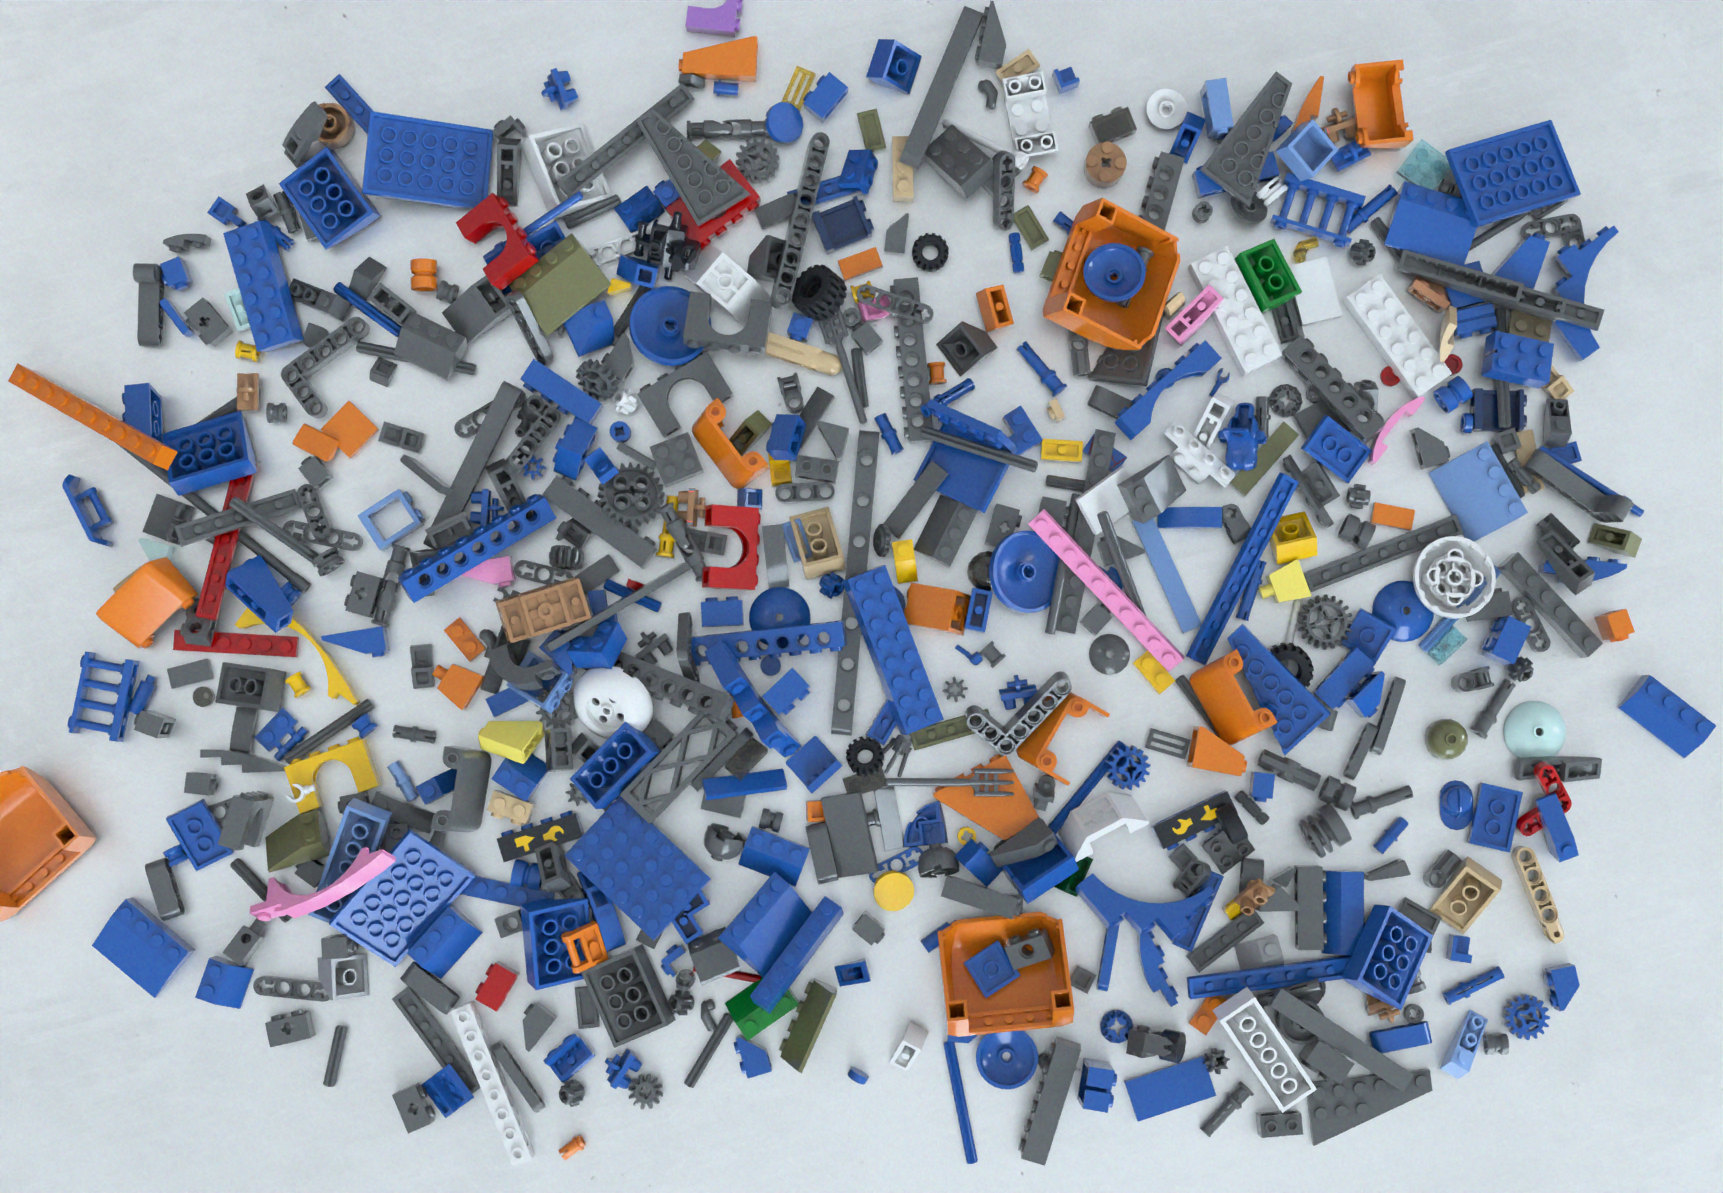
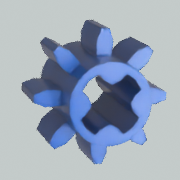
M533 455L532 459L523 468L526 470L523 476L527 477L530 474L533 481L535 476L543 477L541 472L547 469V467L541 465L544 459L539 458L537 461L536 456ZM532 463L536 465L537 470L535 472L531 470L530 464Z
M831 572L830 575H823L819 582L821 587L819 592L830 599L833 596H839L844 589L842 584L844 579L834 572Z

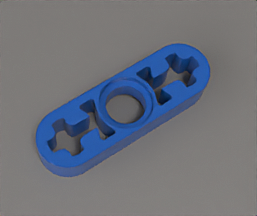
M911 847L878 863L879 871L884 870L885 867L883 865L887 863L888 870L891 871V862L894 859H899L902 861L903 867L897 872H905L918 866V861L916 862L912 859L908 861L910 866L906 867L905 860L901 856L906 854V858L912 855L911 851L915 850L916 853L920 852L922 854L923 850L919 847ZM870 873L869 878L873 883H875L877 877L873 878L872 875H874L875 873Z

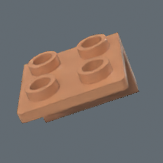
M1415 277L1406 290L1438 313L1446 310L1450 304L1443 286L1419 277Z

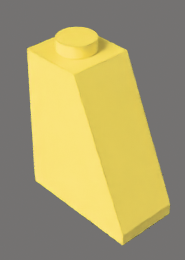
M489 721L478 733L482 750L521 764L526 762L544 737L543 724L540 721Z

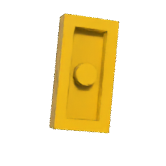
M1043 439L1041 442L1040 460L1082 462L1083 441Z
M1148 650L1133 662V665L1158 694H1161L1175 682L1173 677Z

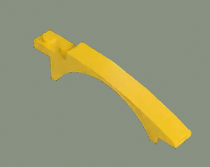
M247 607L234 625L239 629H247L265 623ZM292 616L291 624L286 627L306 637L315 646L324 662L328 677V696L332 699H337L341 695L353 705H358L360 700L332 655L308 628Z

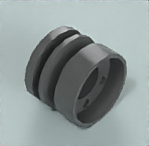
M1329 803L1316 810L1319 820H1316L1309 814L1307 815L1308 823L1304 819L1298 821L1305 842L1320 858L1326 856L1324 848L1329 853L1333 852L1331 841L1338 847H1341L1352 840L1345 823Z

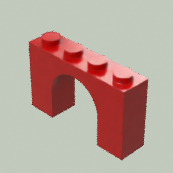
M730 159L722 164L720 168L751 194L750 196L730 207L723 216L709 220L701 226H697L681 197L666 208V212L672 220L675 211L682 213L681 222L683 225L688 226L686 238L699 241L702 250L712 243L710 240L715 236L720 237L726 233L727 227L732 223L734 225L739 223L744 218L742 215L748 211L753 212L760 205V196Z
M492 193L459 219L456 224L464 238L474 244L492 230L504 227L507 235L504 250L483 268L491 285L503 290L539 260L535 254L537 252L535 247L526 239V232L518 226V218L508 209V201L503 196L499 197Z
M714 504L705 506V526L728 528L734 531L741 540L742 554L738 562L732 567H703L702 588L755 590L758 584L756 566L759 563V555L757 554V546L760 542L758 525L761 521L759 508Z

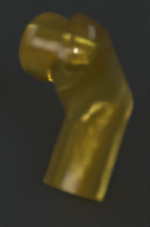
M1316 237L1300 241L1296 245L1293 256L1297 263H1302L1306 260L1305 255L1309 249L1319 246Z

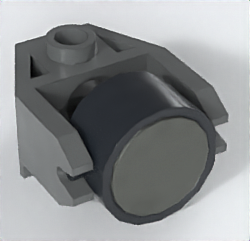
M1137 1025V1028L1129 1030L1126 1054L1139 1058L1158 1055L1159 1059L1179 1063L1182 1060L1186 1046L1184 1032L1165 1029L1163 1032L1149 1030L1150 1027L1144 1025Z

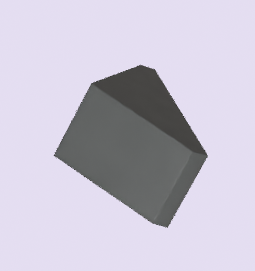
M368 257L354 270L349 289L367 301L387 267Z

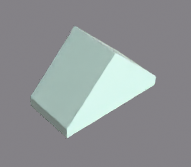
M145 538L138 539L149 561L167 557L170 561L172 560L175 550L174 546Z

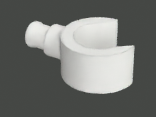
M292 784L300 789L301 795L298 799H294L289 795L286 798L290 802H300L306 797V794L316 791L315 785L303 786L301 784Z

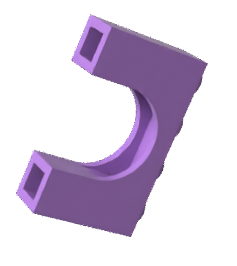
M727 0L717 8L688 6L685 25L687 32L735 37L736 31L740 30L741 20L737 18L738 11L742 12L743 0Z

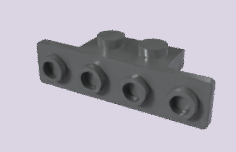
M1291 455L1283 459L1285 470L1292 474L1295 480L1299 482L1297 488L1305 494L1308 506L1314 508L1317 513L1316 518L1318 522L1326 528L1333 525L1334 522L1324 506L1338 498L1340 494L1321 464L1316 462L1301 471Z
M501 626L494 648L507 644L514 650L519 666L525 657L530 641L523 639L510 643L506 639L503 626ZM490 661L480 689L497 694L503 678L495 672Z

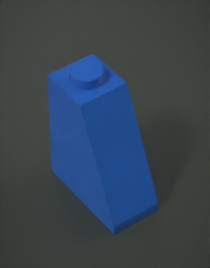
M1534 233L1533 236H1526L1492 272V275L1524 284V287L1534 289L1550 242L1545 240L1546 236Z

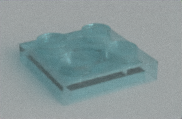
M1421 139L1396 173L1409 183L1435 190L1450 170V165L1445 155Z

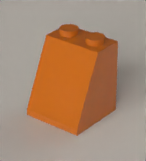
M911 583L907 590V605L903 611L907 624L963 636L970 595L957 590Z
M1202 726L1193 727L1187 767L1234 776H1241L1242 773H1245L1247 761L1244 760L1245 756L1206 728Z

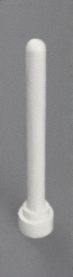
M948 119L943 121L944 127L948 128L953 125L968 139L996 153L1002 150L1012 153L1015 157V167L1022 170L1026 166L1029 159L1028 154L1022 151L1013 152Z

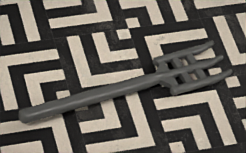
M1568 200L1556 203L1555 205H1549L1550 208L1548 209L1542 207L1540 208L1542 211L1540 214H1538L1537 210H1532L1507 218L1474 238L1469 251L1520 221L1526 215H1532L1535 220H1540L1564 205Z
M840 309L836 312L837 315L831 318L828 317L825 321L820 320L819 325L825 343L830 344L832 342L836 345L837 354L859 422L864 424L867 422V418L845 349L842 345L843 338L849 334ZM839 319V324L835 325L834 321ZM829 323L830 327L826 329L825 324ZM841 328L842 333L838 334L837 329ZM829 332L833 333L832 337L828 336Z
M975 768V775L971 779L887 778L885 784L886 786H971L975 790L974 796L1004 797L1013 796L1014 793L998 791V785L1014 784V781L998 780V774L1013 773L1014 770ZM979 774H984V780H979ZM989 774H994V780H989ZM979 785H984V791H979ZM989 785H994V791H989Z

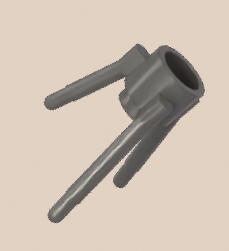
M899 734L896 739L892 737L889 744L883 749V753L885 754L893 746L892 750L895 753L884 771L885 774L889 772L898 755H903L904 753L897 775L900 778L908 755L912 750L910 748L912 742Z

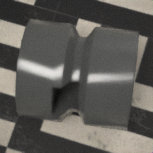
M1349 513L1341 525L1338 538L1347 542L1352 540L1354 545L1365 549L1373 537L1376 525L1368 521L1360 522L1359 517Z
M1328 775L1320 789L1318 800L1329 804L1333 802L1334 807L1347 811L1355 797L1356 787L1346 782L1341 784L1339 779Z

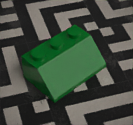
M1275 239L1243 251L1234 259L1262 314L1279 307L1302 293Z
M763 977L725 1002L734 1022L747 1041L799 1005V1000L790 987L770 1014L756 1005L750 997Z

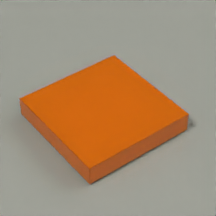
M348 401L320 430L340 441L338 447L349 458H352L379 429L352 402Z

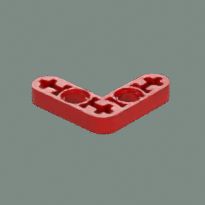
M1547 762L1538 763L1534 768V775L1544 795L1555 792L1559 802L1563 800L1561 807L1565 814L1570 810L1572 802L1563 783L1552 765ZM1544 769H1546L1545 772H1546V774H1547V776H1548L1549 778H1546V777L1543 775V774H1544V771H1543ZM1556 783L1557 788L1553 792H1549L1550 785ZM1537 806L1522 815L1516 822V829L1524 836H1531L1543 828Z

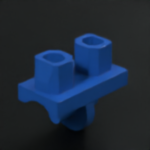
M557 68L550 70L551 74L547 76L548 81L544 82L546 89L541 94L544 98L549 97L551 102L557 101L561 111L566 109L568 104L576 101L578 95L574 88L568 90L564 88V85L571 81L568 71L558 72Z
M1356 140L1339 148L1331 160L1337 172H1340L1372 154L1368 148H1361L1360 144H1357Z
M482 489V491L471 493V503L481 504V512L471 511V523L486 526L490 523V511H492V519L498 516V511H504L503 506H498V498H492L491 506V491L489 489Z
M1014 675V681L1007 682V688L999 689V695L1006 710L1015 709V699L1023 698L1025 705L1037 692L1035 684L1028 685L1027 679L1019 680L1018 675Z
M626 1048L622 1056L616 1054L613 1059L606 1058L605 1063L609 1065L605 1071L609 1074L607 1081L614 1089L617 1087L627 1089L632 1079L625 1074L628 1069L634 1072L639 1071L642 1066L641 1061L628 1048Z

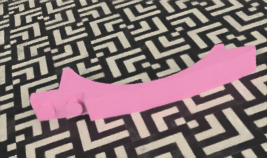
M362 848L352 865L338 880L325 889L309 895H294L287 884L277 881L275 877L269 878L266 901L250 906L249 914L257 917L260 921H269L272 918L285 916L286 914L295 919L311 913L352 893L396 861V857L383 849L369 853V848Z

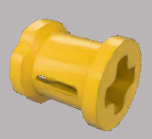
M867 281L866 284H863L872 286L870 281ZM862 285L850 286L855 304L859 301L857 290ZM867 289L866 292H861L863 299L867 297L875 298Z
M239 340L235 348V357L237 359L241 357L252 359L254 362L258 361L261 352L257 351L256 345L245 344Z
M301 671L285 680V683L289 684L293 689L295 698L303 696L312 689L302 679Z
M962 827L957 833V838L962 845L967 843L965 839H961L964 831L972 833L969 840L971 838L974 841L976 840V833L972 828Z

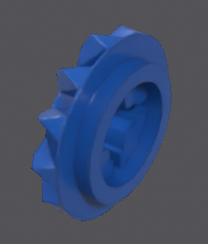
M1121 1010L1109 1011L1103 1016L1100 1023L1102 1035L1111 1043L1120 1044L1127 1041L1129 1030L1133 1028L1131 1017ZM1115 1018H1117L1120 1025L1124 1026L1119 1029V1035H1117L1115 1029L1108 1028L1115 1025Z

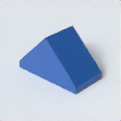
M865 958L834 967L840 987L871 981Z

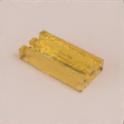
M796 66L782 102L794 105L800 112L804 104L803 99L809 92L816 73ZM799 72L803 74L790 102L788 101L789 95ZM809 75L810 77L807 81L805 89L797 105L795 104V102L806 79V76Z

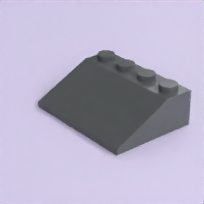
M643 944L581 972L614 1048L668 1026L676 1020L672 1010L669 1008L667 998Z

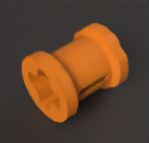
M1033 166L1031 174L1027 180L1023 181L1022 185L1031 192L1038 193L1039 186L1047 178L1048 174L1041 168Z
M931 362L927 364V367L930 369L929 385L947 383V379H944L945 362Z

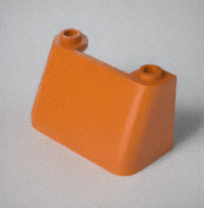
M1403 59L1354 64L1351 71L1348 72V82L1352 86L1358 131L1356 132V143L1360 144L1361 148H1405L1414 140L1413 131L1406 130L1409 125L1408 122L1405 123L1400 89V84L1403 80L1400 78L1399 71L1404 70Z
M716 398L694 422L692 433L730 485L736 489L744 488L769 470V466L764 458L755 451H750L741 457L721 430L725 427L723 419L726 416V409L721 401Z
M164 557L149 561L139 568L98 609L96 615L101 621L138 649H146L154 643L153 638L155 635L153 633L176 610L181 608L187 609L195 602L193 599L198 593L171 561Z
M1237 649L1196 670L1190 676V684L1220 739L1229 745L1236 744L1278 723L1273 713L1267 708L1253 711L1236 681L1234 674L1238 673L1243 667V660Z

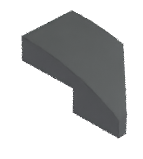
M909 213L904 214L903 217L887 229L884 251L905 252Z

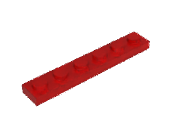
M174 630L173 650L298 657L299 637L215 632L210 647L186 644L181 635V630Z

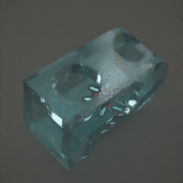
M1452 626L1427 654L1438 665H1441L1468 639L1457 628Z

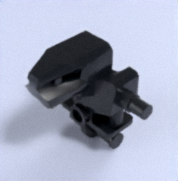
M678 211L674 212L670 226L658 224V220L655 219L651 228V235L646 234L648 222L639 221L638 234L635 235L636 248L634 255L638 257L644 256V246H647V263H650L651 260L660 261L665 270L664 279L671 280L673 272H678L682 268L684 270H694L699 260L701 244L699 241L686 238L688 226L682 224V213Z

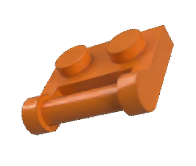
M595 921L573 931L564 932L561 935L572 961L571 968L573 973H580L609 959L598 924ZM578 938L585 957V960L582 962H580L573 941Z

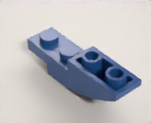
M1588 556L1587 560H1583L1595 572L1593 581L1607 578L1627 568V564L1620 563L1621 560L1608 559V562L1600 561V557ZM1546 560V563L1539 564L1538 573L1557 575L1548 560Z
M581 871L578 872L577 877L588 899L592 918L598 924L606 952L626 945L613 902Z
M1144 931L1141 935L1137 934L1138 954L1144 977L1151 991L1154 993L1160 990L1168 1005L1172 1007L1178 1003L1176 1000L1178 994L1173 985L1168 986L1165 980L1168 976L1162 967L1158 968L1159 965L1165 963L1162 958L1165 954L1160 945L1155 946L1152 941L1155 938L1152 931L1149 933Z

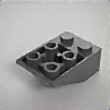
M484 276L471 285L442 314L456 333L466 337L468 345L511 315L512 312L502 291L491 285L487 276Z

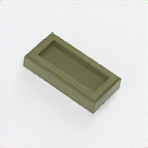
M877 108L857 113L865 149H870L872 152L886 149Z
M1029 205L1014 213V223L1031 251L1049 241L1048 236Z

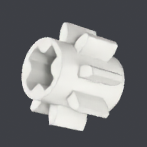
M625 388L617 391L613 396V404L616 405L614 410L626 415L633 412L638 406V399L634 398L636 393Z

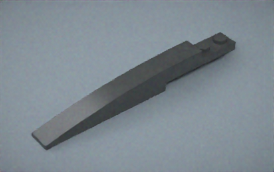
M1404 249L1397 270L1432 283L1553 322L1557 319L1598 331L1604 309L1524 287V284Z

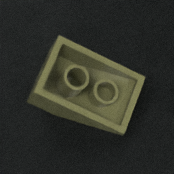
M318 809L298 814L265 837L269 873L329 856L327 825Z

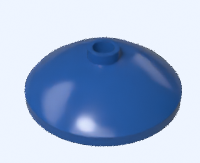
M1109 243L1096 248L1086 259L1083 271L1084 281L1090 292L1096 297L1109 302L1124 301L1137 294L1144 283L1146 274L1145 264L1141 256L1133 248L1120 243ZM1116 276L1118 279L1111 280L1110 277Z
M1396 581L1384 586L1377 593L1372 605L1373 615L1397 627L1391 640L1397 642H1409L1418 639L1427 632L1434 618V613L1423 605L1415 592L1413 582ZM1404 607H1408V608H1409V613H1408V614H1404V612H1403V608H1404Z
M786 587L770 588L762 592L754 600L749 612V623L751 630L810 624V610L805 599L796 591ZM776 614H783V619L777 621L775 618ZM805 634L800 635L799 641L805 636ZM781 636L779 644L782 647H787L788 639ZM765 639L759 640L760 642L768 646V642Z
M1023 1030L986 1034L977 1047L976 1064L981 1076L990 1085L1000 1089H1015L1026 1084L1034 1075L1038 1065V1051L1032 1038ZM1003 1053H1010V1057L1004 1059L1002 1057Z

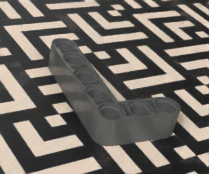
M353 317L282 369V380L310 416L317 419L323 418L327 414L328 408L308 378L368 335L370 327L362 318ZM357 323H362V330L359 332H355V325ZM341 335H346V341L343 344H338V338ZM324 347H329V354L326 356H322V349ZM308 359H312L313 365L310 368H305V362ZM296 371V378L289 380V373ZM308 387V394L301 397V389ZM319 403L320 410L317 413H313L312 407L314 404Z
M1535 449L1524 466L1528 472L1600 522H1623L1634 506L1630 499L1622 495H1604L1541 450Z
M1060 671L1053 674L1005 726L1001 725L981 707L976 705L968 707L965 711L967 726L1003 755H1009L1019 747L1071 692L1072 685L1069 676L1065 672ZM1061 681L1066 682L1064 686H1057ZM1046 696L1052 697L1049 701H1043V698ZM1031 711H1037V712H1038V713H1037L1036 715H1034V716L1028 715ZM974 715L980 716L977 720L970 719ZM1019 725L1024 726L1021 730H1015ZM988 728L995 729L993 732H986ZM1004 740H1009V741H1010V742H1009L1008 744H1006V745H1002V744H1001V742L1004 741Z

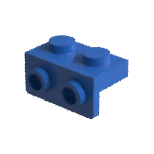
M870 149L848 151L838 182L841 188H860L863 194H868L873 184L875 170L878 168V160Z
M647 185L614 208L631 233L638 231L639 221L650 223L665 212L659 200Z
M574 1033L567 1036L558 1048L551 1050L543 1061L551 1067L559 1080L564 1083L594 1058L595 1054L584 1039Z

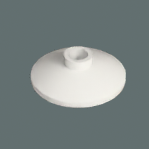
M1161 89L1153 93L1149 98L1146 112L1149 120L1156 127L1172 129L1183 122L1187 113V104L1179 92L1173 89ZM1163 108H1168V109H1169V113H1168V114H1164V113L1162 112V109H1163Z

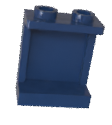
M854 196L848 202L823 212L818 210L812 213V220L827 255L872 237L873 224L870 218L866 219L864 214L867 211L863 200H858L857 196Z
M1483 388L1471 390L1473 397L1470 399V413L1473 415V432H1503L1511 428H1515L1516 432L1524 430V427L1527 425V416L1524 415L1527 395H1524V389L1510 391L1511 426L1508 428L1499 427L1497 390H1483Z

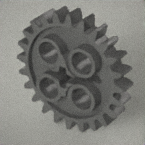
M629 462L627 468L621 463L620 469L617 468L618 474L606 483L599 484L598 489L600 491L597 497L601 499L598 504L604 505L602 512L609 511L608 519L613 516L615 517V524L621 520L622 526L629 522L630 527H633L634 522H637L640 527L642 520L648 524L650 517L655 519V512L661 508L660 506H663L664 500L661 499L665 495V492L661 491L663 485L658 484L659 477L653 478L654 471L647 473V466L642 470L639 463L636 468L632 466L631 462ZM616 483H623L625 487L620 488ZM643 483L646 487L640 488L636 484ZM623 502L626 506L620 507L616 503ZM644 502L646 506L640 507L637 503Z

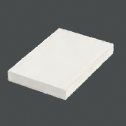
M1327 256L1289 266L1302 290L1301 294L1294 297L1301 326L1342 316Z
M1120 466L1075 499L1093 534H1098L1102 531L1097 517L1098 513L1107 511L1113 523L1129 511L1117 486L1130 478L1124 466Z

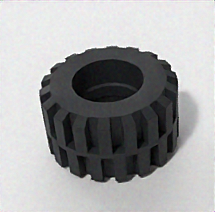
M817 264L813 268L811 266L808 267L806 271L801 273L799 278L797 277L791 301L807 317L818 322L820 320L825 321L828 317H833L834 313L838 312L840 306L844 304L845 301L843 300L847 295L845 292L847 287L844 280L830 268Z
M1280 643L1279 646L1273 645L1270 651L1279 661L1292 659L1297 662L1299 668L1295 677L1305 687H1309L1310 680H1313L1314 675L1312 672L1314 667L1307 653L1293 643Z

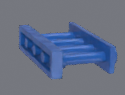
M1287 172L1283 185H1286L1288 190L1280 215L1273 214L1270 223L1274 224V227L1285 230L1288 228L1333 242L1334 246L1340 248L1349 247L1352 238L1346 237L1354 210L1362 208L1366 196L1311 179L1300 181L1295 174ZM1301 190L1306 192L1307 198L1299 222L1287 219L1295 192ZM1321 196L1326 198L1327 203L1319 227L1306 225L1315 198ZM1340 202L1344 203L1347 208L1339 232L1336 234L1326 231L1334 205Z
M85 651V655L80 660V667L82 669L73 713L68 719V733H79L80 728L108 733L110 741L123 742L129 716L127 709L132 701L140 661L125 659V663L117 664L96 660V653ZM93 667L120 672L122 675L121 683L112 684L91 680ZM88 688L116 692L118 695L117 703L112 705L86 700ZM84 708L112 713L114 715L113 723L107 725L82 720Z

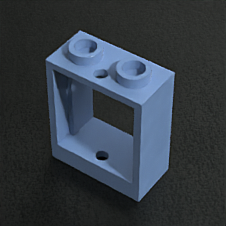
M1226 78L1206 80L1200 90L1203 114L1206 119L1207 139L1213 138L1214 141L1223 140L1234 126Z
M397 489L357 515L381 551H385L392 544H396L425 525L422 521L424 519L423 514L418 508L414 509L411 504L413 499L407 491L403 492V490ZM399 498L414 522L385 539L371 518V515Z
M529 651L519 667H532L546 660ZM560 669L561 674L557 675L560 679L544 702L524 690L513 687L509 683L506 685L515 693L552 714L558 708L564 694L570 690L574 679Z

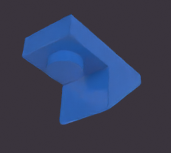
M601 447L584 458V461L602 484L619 473Z

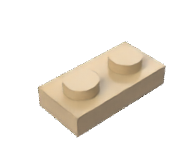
M1028 49L995 71V74L1003 84L1002 79L1030 74L1040 68V64Z

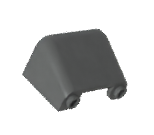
M444 746L443 763L448 768L457 769L451 811L440 810L436 812L432 819L431 829L474 832L482 824L492 758L488 752L483 750Z

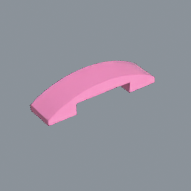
M1421 396L1406 403L1387 418L1384 422L1383 430L1375 436L1372 442V452L1369 454L1368 460L1369 464H1375L1386 451L1388 446L1382 441L1403 414L1408 417L1412 416L1426 398Z

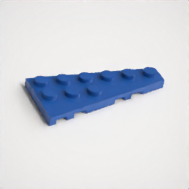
M1242 623L1228 636L1227 640L1232 650L1237 649L1243 660L1242 669L1260 707L1269 709L1278 723L1271 726L1285 756L1331 713Z

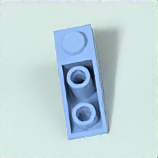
M1472 1010L1468 1011L1446 1051L1440 1067L1441 1070L1457 1079L1470 1071L1488 1019Z

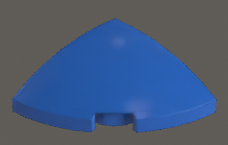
M940 801L927 804L916 812L918 814L917 817L907 825L904 835L905 848L948 843Z

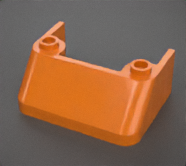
M1070 692L1019 745L1016 753L1020 759L1069 786V781L1053 772L1057 764V758L1054 753L1047 750L1048 745L1067 713L1076 718L1083 717L1089 709L1104 718H1108L1110 714ZM1046 696L1043 701H1049L1052 697Z

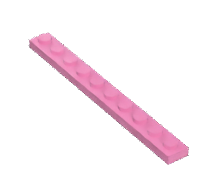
M1045 509L1029 521L1028 525L1168 672L1184 660L1185 656Z

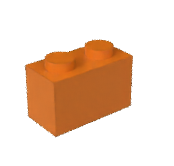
M1003 284L986 288L976 293L986 332L1003 329L1014 324Z
M1627 609L1613 610L1594 617L1602 640L1619 642L1628 639V634L1635 632Z

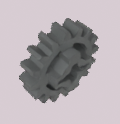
M755 137L753 143L746 140V147L740 145L742 152H736V156L740 158L736 160V165H741L738 170L744 172L743 176L745 179L750 176L752 183L755 178L761 183L764 177L767 181L769 180V174L775 176L774 168H779V164L775 161L780 160L779 155H774L778 151L777 148L771 149L772 142L766 145L764 138L757 142ZM765 150L770 154L771 159L765 156ZM757 157H761V161H759L758 164H755L754 160H756ZM744 161L750 164L751 170L746 168ZM764 168L767 169V170H765V171L759 173V171H761L762 169H764Z
M592 359L584 361L576 370L578 373L576 378L580 380L578 385H583V391H587L589 396L595 395L597 400L600 397L604 401L607 398L610 399L618 390L617 385L619 381L615 380L617 375L611 373L612 368H607L606 363L599 364L597 359L594 362Z
M553 685L550 686V692H551L552 689L554 688ZM544 689L543 693L545 695H539L537 698L544 702L550 692ZM568 691L564 694L571 704H567L563 696L559 704L563 706V709L559 710L558 713L555 709L552 712V719L547 716L545 710L540 708L536 712L537 715H542L539 721L546 720V727L553 724V728H558V725L561 728H566V722L572 725L571 718H578L575 714L574 693L570 694ZM570 712L569 716L561 721L562 714Z

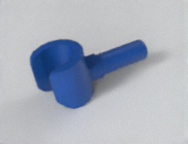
M1223 368L1218 370V380L1209 394L1212 397L1222 383L1229 381L1230 372L1226 377L1220 376Z
M960 645L955 647L973 665H978L983 661V658L977 651L971 655Z

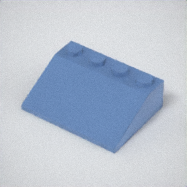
M1488 441L1428 473L1451 515H1457L1464 538L1473 542L1528 513Z

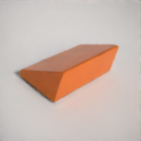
M304 423L292 444L324 461H330L334 458L340 441Z

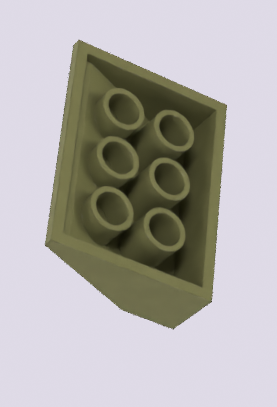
M572 233L509 284L512 291L517 290L524 296L535 320L546 335L551 334L612 285L582 243Z
M816 978L813 983L808 982L804 991L807 994L804 1002L800 1000L795 1011L799 1013L796 1021L791 1020L787 1029L790 1035L787 1040L783 1038L779 1050L782 1051L780 1057L800 1073L803 1072L837 995V988Z

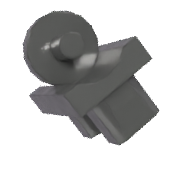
M643 631L640 633L643 639L637 644L640 648L646 644L648 646L635 656L654 665L658 662L652 654L654 650L659 648L664 656L673 651L668 641L670 638L664 633L651 642L657 636L653 631L646 635Z
M1043 775L1039 778L1038 783H1034L1033 808L1046 811L1048 802L1053 803L1056 783L1052 776Z

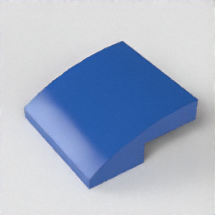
M450 1064L421 1085L424 1086L428 1096L445 1118L474 1098Z

